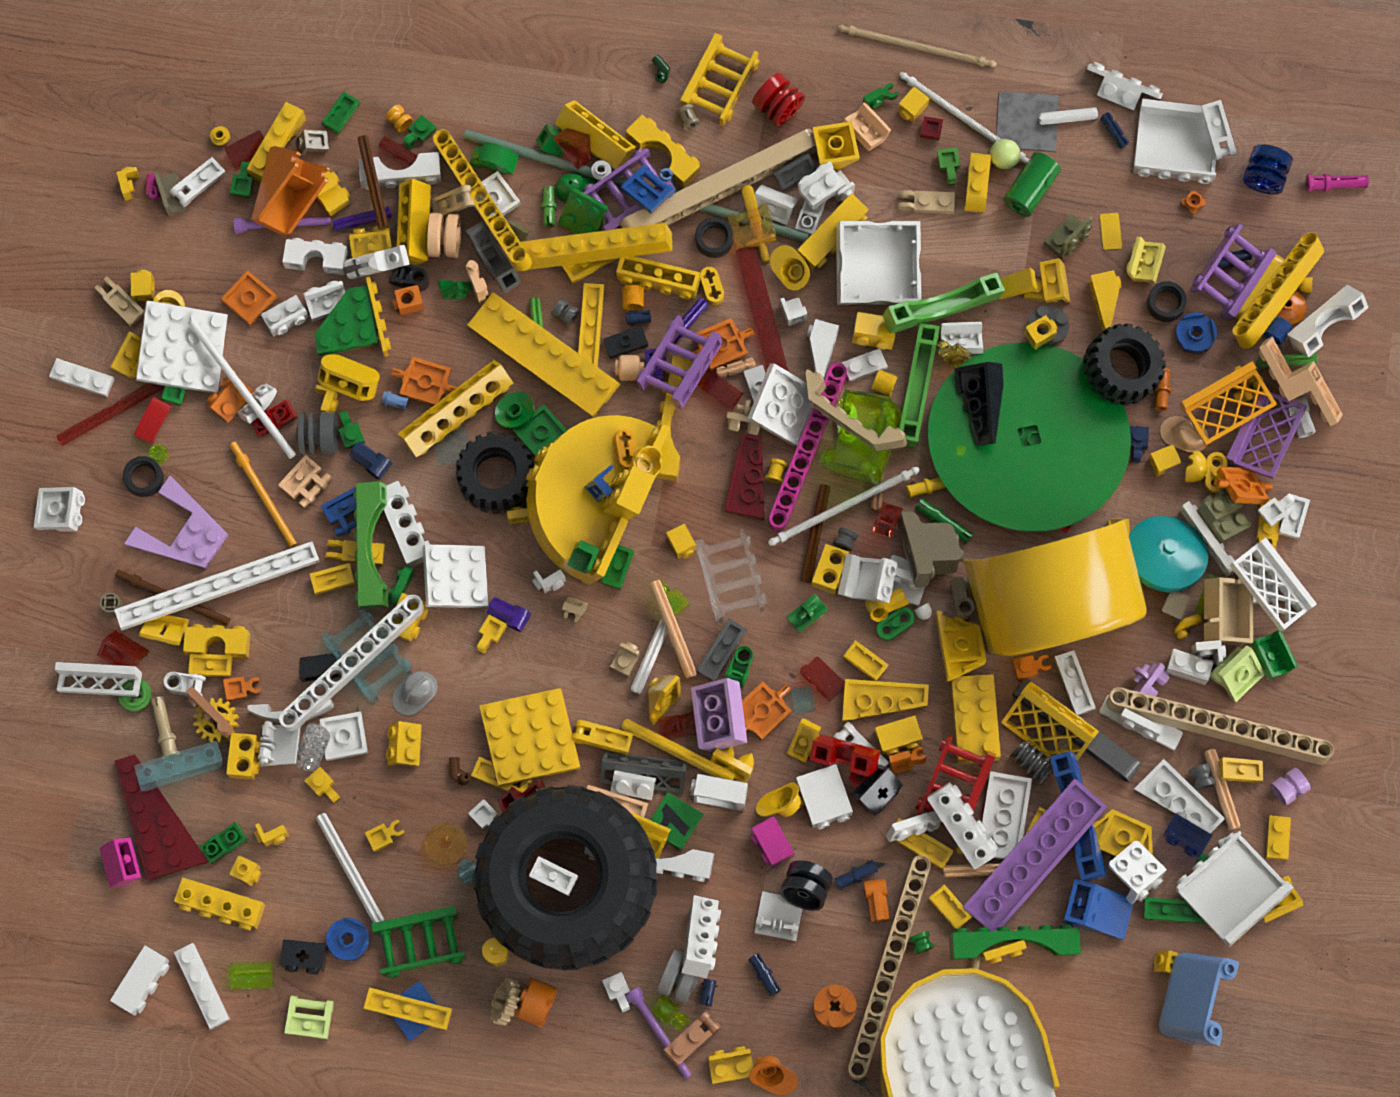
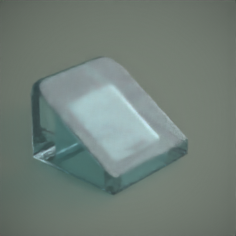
M811 686L791 689L795 714L815 711Z

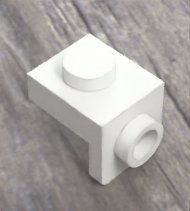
M561 569L542 580L537 570L533 572L534 579L532 581L538 590L542 589L545 594L552 589L553 591L558 590L564 585L563 582L566 581Z

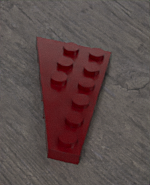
M134 754L114 760L147 881L209 863L137 756Z

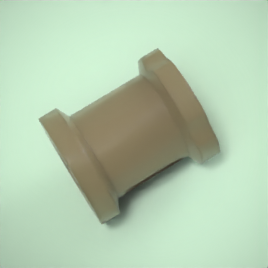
M692 104L683 105L676 111L684 123V130L694 129L700 124V120L696 118L693 112L694 107Z

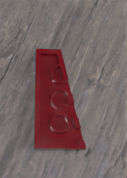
M741 434L724 510L726 513L765 520L761 436Z

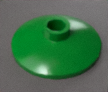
M512 392L505 395L495 408L497 422L508 429L523 426L531 419L534 413L533 400L523 392Z

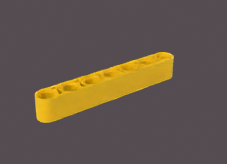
M1306 233L1301 237L1232 329L1241 348L1248 349L1256 344L1323 255L1324 248L1316 233Z

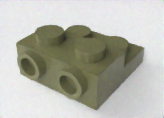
M1225 488L1215 494L1216 497L1213 498L1212 495H1209L1201 501L1203 505L1196 510L1220 544L1248 530L1252 526L1240 509L1244 504L1234 503Z

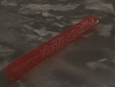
M146 384L59 433L56 436L57 440L61 445L67 444L161 391L165 385Z

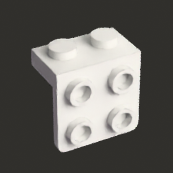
M1134 841L1111 860L1108 865L1131 889L1126 897V900L1131 905L1137 900L1141 902L1145 899L1151 888L1157 889L1163 883L1162 877L1167 870L1138 841Z

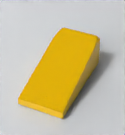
M1028 268L1000 278L1005 291L999 300L1038 290L1035 271L1032 268Z

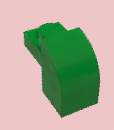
M484 142L483 146H475L470 165L474 168H490L494 172L498 171L500 175H508L514 173L519 156L506 147Z

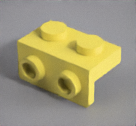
M1142 237L1136 238V242L1132 245L1131 259L1126 267L1127 274L1133 281L1156 283L1166 248L1164 243L1145 242Z

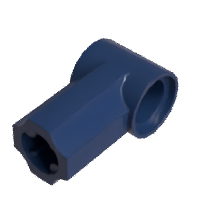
M360 441L354 445L349 454L352 459L364 466L366 471L378 480L383 477L392 465V462L381 453L374 452Z

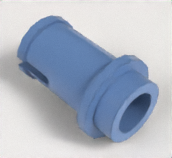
M669 168L662 169L660 173L661 180L665 182L670 180L674 185L672 171Z
M389 391L384 392L381 403L385 404L386 407L390 405L405 410L409 398L392 394Z

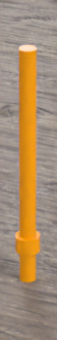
M237 442L231 443L229 447L236 457L235 461L240 468H243L289 547L296 546L297 542L250 466L249 458L246 454H243Z

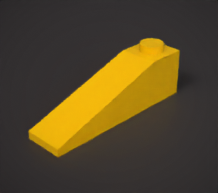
M662 675L659 679L656 677L648 685L650 688L648 690L649 720L652 726L681 697L680 678L677 675Z

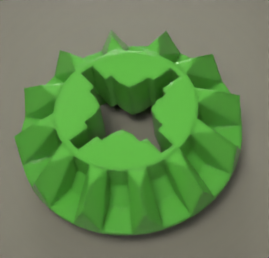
M141 679L139 694L143 698H135L133 702L132 696H118V699L127 710L138 711L146 708L148 703L151 702L152 691L149 684ZM135 680L125 682L122 685L124 690L133 691Z

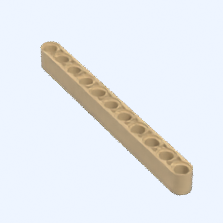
M811 129L801 131L674 193L652 214L643 208L625 217L620 222V226L622 228L659 223L669 225L741 190L745 185H751L772 175L773 171L807 152L813 155L817 152L813 131Z
M1114 688L1106 701L1108 709L1122 714L1126 708L1154 723L1317 765L1326 764L1334 753L1333 745L1326 740L1124 688ZM1113 697L1120 698L1122 702H1115L1113 700ZM1133 703H1140L1142 708L1135 707ZM1154 708H1160L1163 713H1157ZM1174 713H1180L1183 718H1177ZM1195 718H1200L1204 724L1197 723ZM1215 724H1222L1224 729L1217 728ZM1236 729H1242L1245 734H1239ZM1256 734L1263 735L1265 740L1259 739ZM1277 739L1283 740L1285 745L1279 744ZM1298 744L1303 745L1306 750L1299 749ZM1318 750L1325 751L1326 756L1321 755Z
M923 855L916 856L912 861L847 1071L849 1077L853 1080L859 1081L865 1077L930 871V860ZM917 862L925 863L926 870L918 871L915 868V864ZM917 882L920 885V890H910L909 883ZM904 902H911L914 905V910L910 912L905 911L902 904ZM904 922L907 924L908 929L905 932H900L897 930L896 924ZM892 942H898L902 948L899 952H893L890 949ZM891 962L895 965V971L891 973L886 972L883 965ZM879 983H886L889 987L888 992H879L877 989ZM873 1003L881 1004L882 1012L878 1014L872 1012L871 1005ZM872 1023L876 1027V1032L868 1034L864 1026ZM866 1044L869 1046L870 1052L862 1055L858 1051V1046ZM853 1065H861L864 1070L861 1075L853 1074L851 1070Z

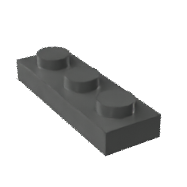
M728 619L697 669V673L712 682L716 681L747 629Z

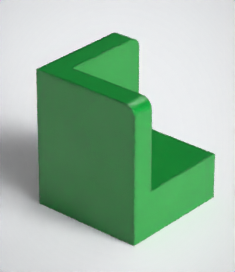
M545 124L536 138L542 151L559 158L562 157L571 143L566 133L548 124Z
M580 540L576 543L567 565L587 574L590 572L600 549Z

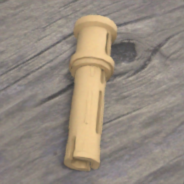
M156 697L157 700L155 701V698H153L151 703L159 732L157 741L161 745L163 753L161 758L163 761L174 760L180 757V752L177 751L175 744L176 735L171 731L164 697Z

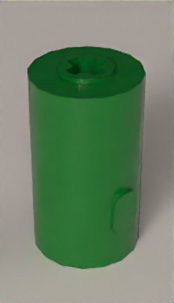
M1034 152L1004 196V203L1017 214L1030 217L1061 172L1058 163L1046 154Z

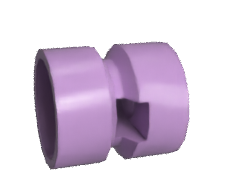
M1296 767L1286 773L1285 779L1279 777L1270 784L1274 795L1284 806L1295 801L1296 795L1302 796L1311 790L1308 780Z

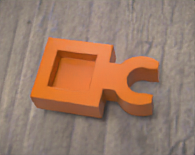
M1033 655L1013 659L1012 663L1017 681H1021L1024 678L1037 677V670L1042 672L1050 671L1051 665H1042V661L1047 660L1049 656L1042 655L1038 660H1034Z
M244 676L223 679L226 701L247 698V692L259 694L261 688L254 689L252 687L253 683L259 682V678H251L249 682H245Z

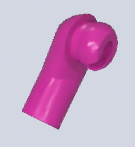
M147 174L145 193L150 199L158 200L161 194L156 185L155 175Z

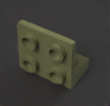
M1071 213L1044 241V244L1061 259L1066 255L1070 256L1077 248L1075 245L1079 241L1084 242L1090 235L1089 231L1092 228L1093 218L1089 216L1082 223Z

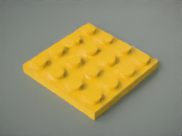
M561 688L479 705L498 787L580 769L574 740H571L572 731Z

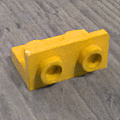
M374 226L373 230L365 231V228L353 229V233L349 234L352 258L392 248L390 228L379 230L377 226Z
M745 1046L733 1048V1052L724 1053V1050L712 1052V1056L708 1057L712 1084L749 1078V1073L753 1068L751 1050H746Z

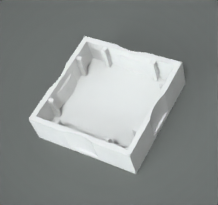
M839 221L836 224L837 305H895L905 301L921 300V272L919 268V255L921 251L920 221H891L887 223Z

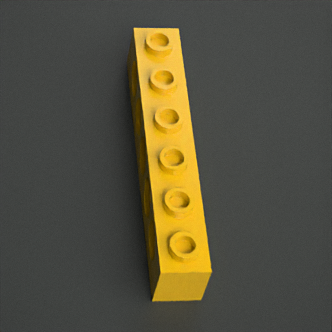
M493 360L397 434L415 457L422 456L428 452L432 445L441 442L449 432L457 430L462 422L474 417L479 409L491 404L496 396L505 393L509 386L513 384V381L502 365ZM492 381L490 388L486 389L487 383ZM476 394L475 399L470 401V397ZM460 406L459 411L454 414V409ZM443 419V423L437 426L438 421ZM427 431L426 437L421 439L422 433Z

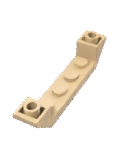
M807 369L805 374L808 397L814 409L875 451L901 448L907 445L905 433L899 428L893 429L891 426H888L879 437L872 429L866 430L862 427L863 424L854 417L851 419L846 416L847 413L839 406L833 407L830 401L821 395L826 388L824 377L816 371L813 373Z

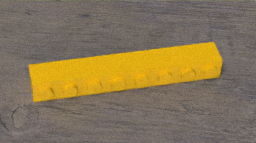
M666 223L523 241L521 244L532 260V265L528 269L532 270L672 251V232Z

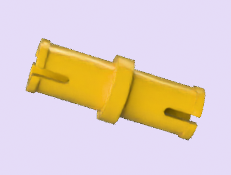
M940 477L930 480L926 478L923 479V482L906 486L909 498L926 493L930 495L933 491L946 488Z

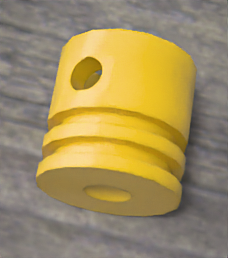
M491 938L484 943L482 954L488 964L498 967L506 963L509 958V950L506 947L502 946L496 938Z

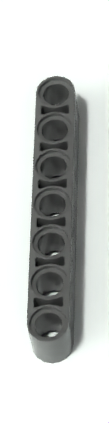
M1024 678L1012 693L1016 700L1031 680ZM1024 697L1021 704L1029 710L1032 709L1031 702ZM1038 712V717L1045 722H1050L1045 712ZM1055 725V729L1058 732L1066 735L1064 726ZM1098 732L1085 750L1087 754L1125 782H1129L1141 766L1134 757L1101 732ZM1079 737L1072 738V742L1078 747H1082L1085 744Z

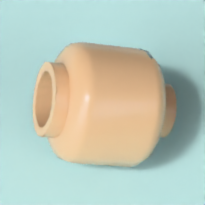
M621 355L619 360L615 362V376H619L621 381H637L639 372L644 370V362H640L638 355Z

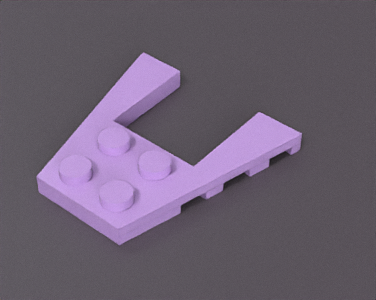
M169 476L158 493L192 513V515L170 547L137 527L134 528L124 544L127 547L137 548L144 552L154 553L168 559L171 558L185 564L207 569L228 537V534Z

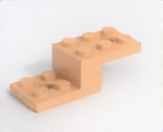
M1273 337L1266 339L1259 347V355L1264 362L1267 361L1270 367L1269 373L1273 380L1277 379L1282 397H1286L1288 401H1291L1311 391L1312 401L1315 405L1318 404L1322 410L1320 415L1325 423L1328 422L1330 427L1337 424L1343 414L1314 361L1292 372Z

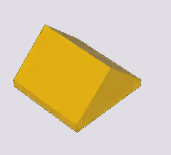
M852 121L812 128L820 165L831 162L833 169L840 170L860 159Z

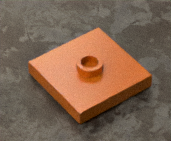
M247 270L220 300L251 326L278 296Z

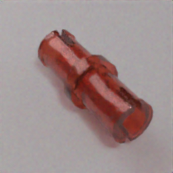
M386 136L379 143V147L393 154L394 158H400L410 165L417 159L418 155L406 149L405 145L402 143L398 144Z

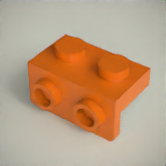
M226 376L220 383L221 387L218 393L213 392L208 397V403L205 407L211 409L225 422L229 423L246 400ZM242 381V383L245 385L248 391L252 394L254 391Z

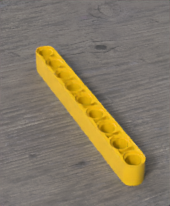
M444 129L438 130L433 136V141L462 186H471L475 183L471 187L470 192L475 207L514 267L518 271L528 270L532 265L529 254L450 133Z

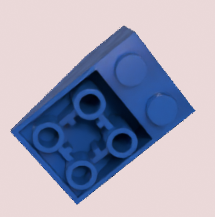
M1074 879L1062 923L1072 924V926L1124 940L1133 904L1131 905L1126 900L1127 896L1093 883Z

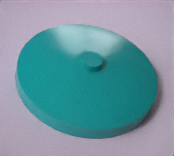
M1154 516L1138 523L1129 535L1139 579L1146 586L1162 592H1180L1194 586L1203 576L1208 564V550L1201 535L1188 523L1170 516Z

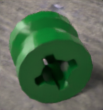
M929 931L921 932L909 938L910 943L914 946V955L934 948V944L929 940Z

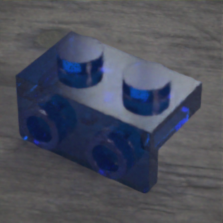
M1175 813L1162 836L1166 838L1165 841L1167 843L1184 848V852L1187 855L1200 857L1212 834Z

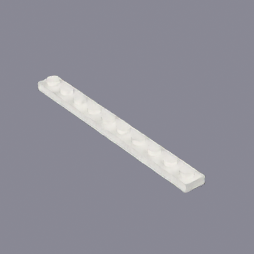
M311 541L114 609L121 630H125L319 563L320 561L314 544Z

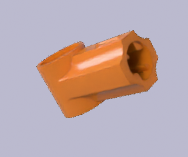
M885 878L864 881L865 897L868 900L871 922L889 920Z

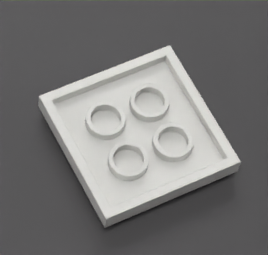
M774 363L769 364L747 419L792 446H798L813 409L808 397L807 383Z
M427 544L423 546L426 607H488L485 546Z

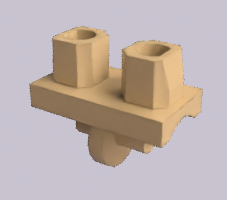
M747 400L746 405H737V410L744 411V414L732 411L727 412L726 418H729L728 430L739 431L741 421L749 422L747 433L758 435L761 427L747 419L752 409L751 400Z

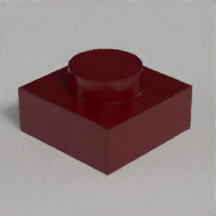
M924 116L920 137L940 141L943 119Z

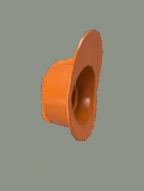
M774 1056L757 1057L755 1065L749 1073V1079L753 1084L776 1095L789 1094L798 1085L796 1074L782 1066L780 1060Z

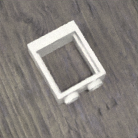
M697 774V779L692 780L690 792L691 796H694V802L744 811L748 783Z

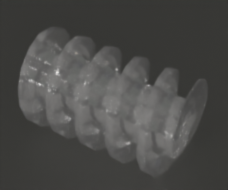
M315 723L306 726V731L303 734L297 751L296 765L305 771H313L319 768L331 738L326 728Z

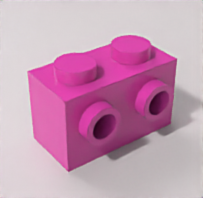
M774 816L752 828L753 834L750 837L755 846H760L763 852L760 856L765 865L769 864L771 868H774L794 857V852Z
M131 837L113 839L99 847L110 888L127 886L141 878Z

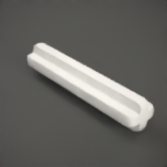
M1094 107L1040 113L1039 123L1045 125L1094 120L1098 117V111Z

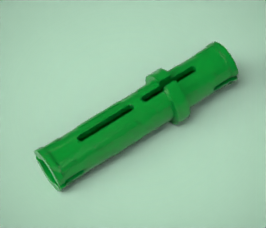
M923 498L920 500V504L926 508L918 504L915 508L916 510L930 518L929 521L932 523L951 524L959 539L967 544L969 539L963 534L971 538L973 532H970L942 513V509L939 507L935 508Z

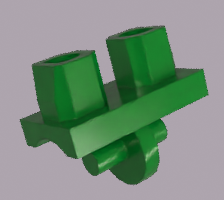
M815 593L787 615L786 618L801 633L829 609Z

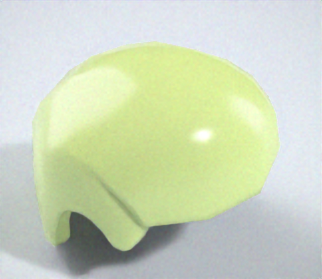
M1008 139L996 141L989 151L991 162L994 166L1004 170L1011 169L1017 165L1021 157L1018 145Z

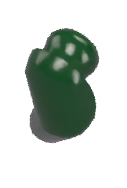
M658 54L652 59V62L658 68L655 80L659 83H664L669 78L670 67Z

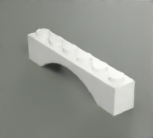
M585 846L584 854L589 855L588 859L595 860L591 851ZM692 849L676 857L656 859V873L663 874V870L672 872L671 876L684 878V874L691 875L692 880L704 882L705 878L710 879L715 854Z

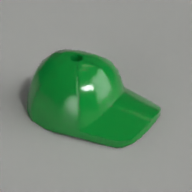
M565 174L558 178L555 185V193L561 201L567 202L573 188L583 192L587 185L591 183L594 185L597 182L578 174Z

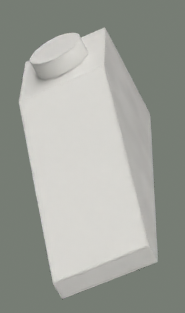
M815 319L814 325L809 326L807 337H810L809 345L814 370L825 378L838 335L839 325Z

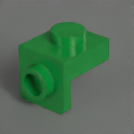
M440 280L437 282L443 300H461L467 296V293L473 290L471 282L456 281L454 283V281Z

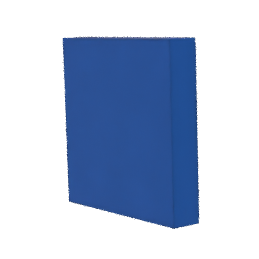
M420 981L400 995L437 1005ZM393 1017L409 1041H412L431 1027Z

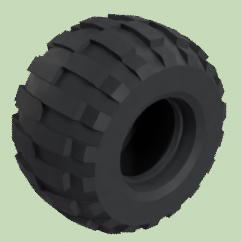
M548 786L536 789L535 793L526 797L520 796L508 804L509 808L499 817L496 816L487 827L489 831L484 841L479 843L475 855L477 863L476 870L473 873V890L476 891L477 907L482 920L488 925L491 934L502 946L519 958L547 969L563 971L580 970V968L599 965L610 960V957L619 951L625 950L634 941V937L640 929L645 927L651 915L650 911L654 898H656L658 887L655 853L647 837L648 835L637 819L610 796L600 791L596 792L586 789L584 786ZM554 839H572L586 846L595 857L598 866V883L590 899L579 908L566 912L552 911L538 904L530 894L526 883L527 865L533 853L544 843Z

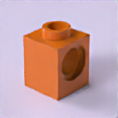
M418 285L394 291L396 296L392 298L395 310L399 309L401 316L424 310ZM405 298H412L409 304L402 302Z

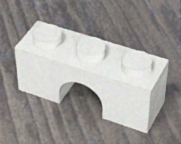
M301 238L286 239L282 261L285 269L305 271L306 263L310 258L320 257L323 259L322 267L325 273L345 275L344 262L348 258V250L342 243L333 242L332 244H325L320 240L308 242Z

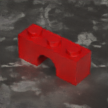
M821 734L813 740L810 761L828 766L833 763L846 764L850 766L849 772L869 777L878 768L880 750Z

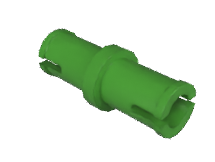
M545 186L542 188L543 203L541 204L543 227L550 228L551 224L553 228L556 226L555 211L557 210L555 188L548 186L547 190Z

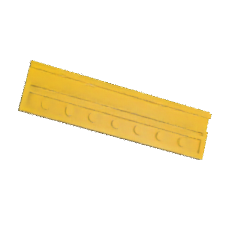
M492 292L469 324L467 323L469 328L592 417L597 416V412L604 403L606 404L620 385L615 379L494 292Z

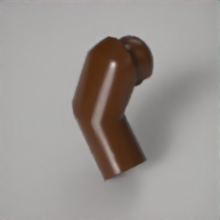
M450 757V778L459 785L468 784L471 777L469 773H465L460 769V758Z

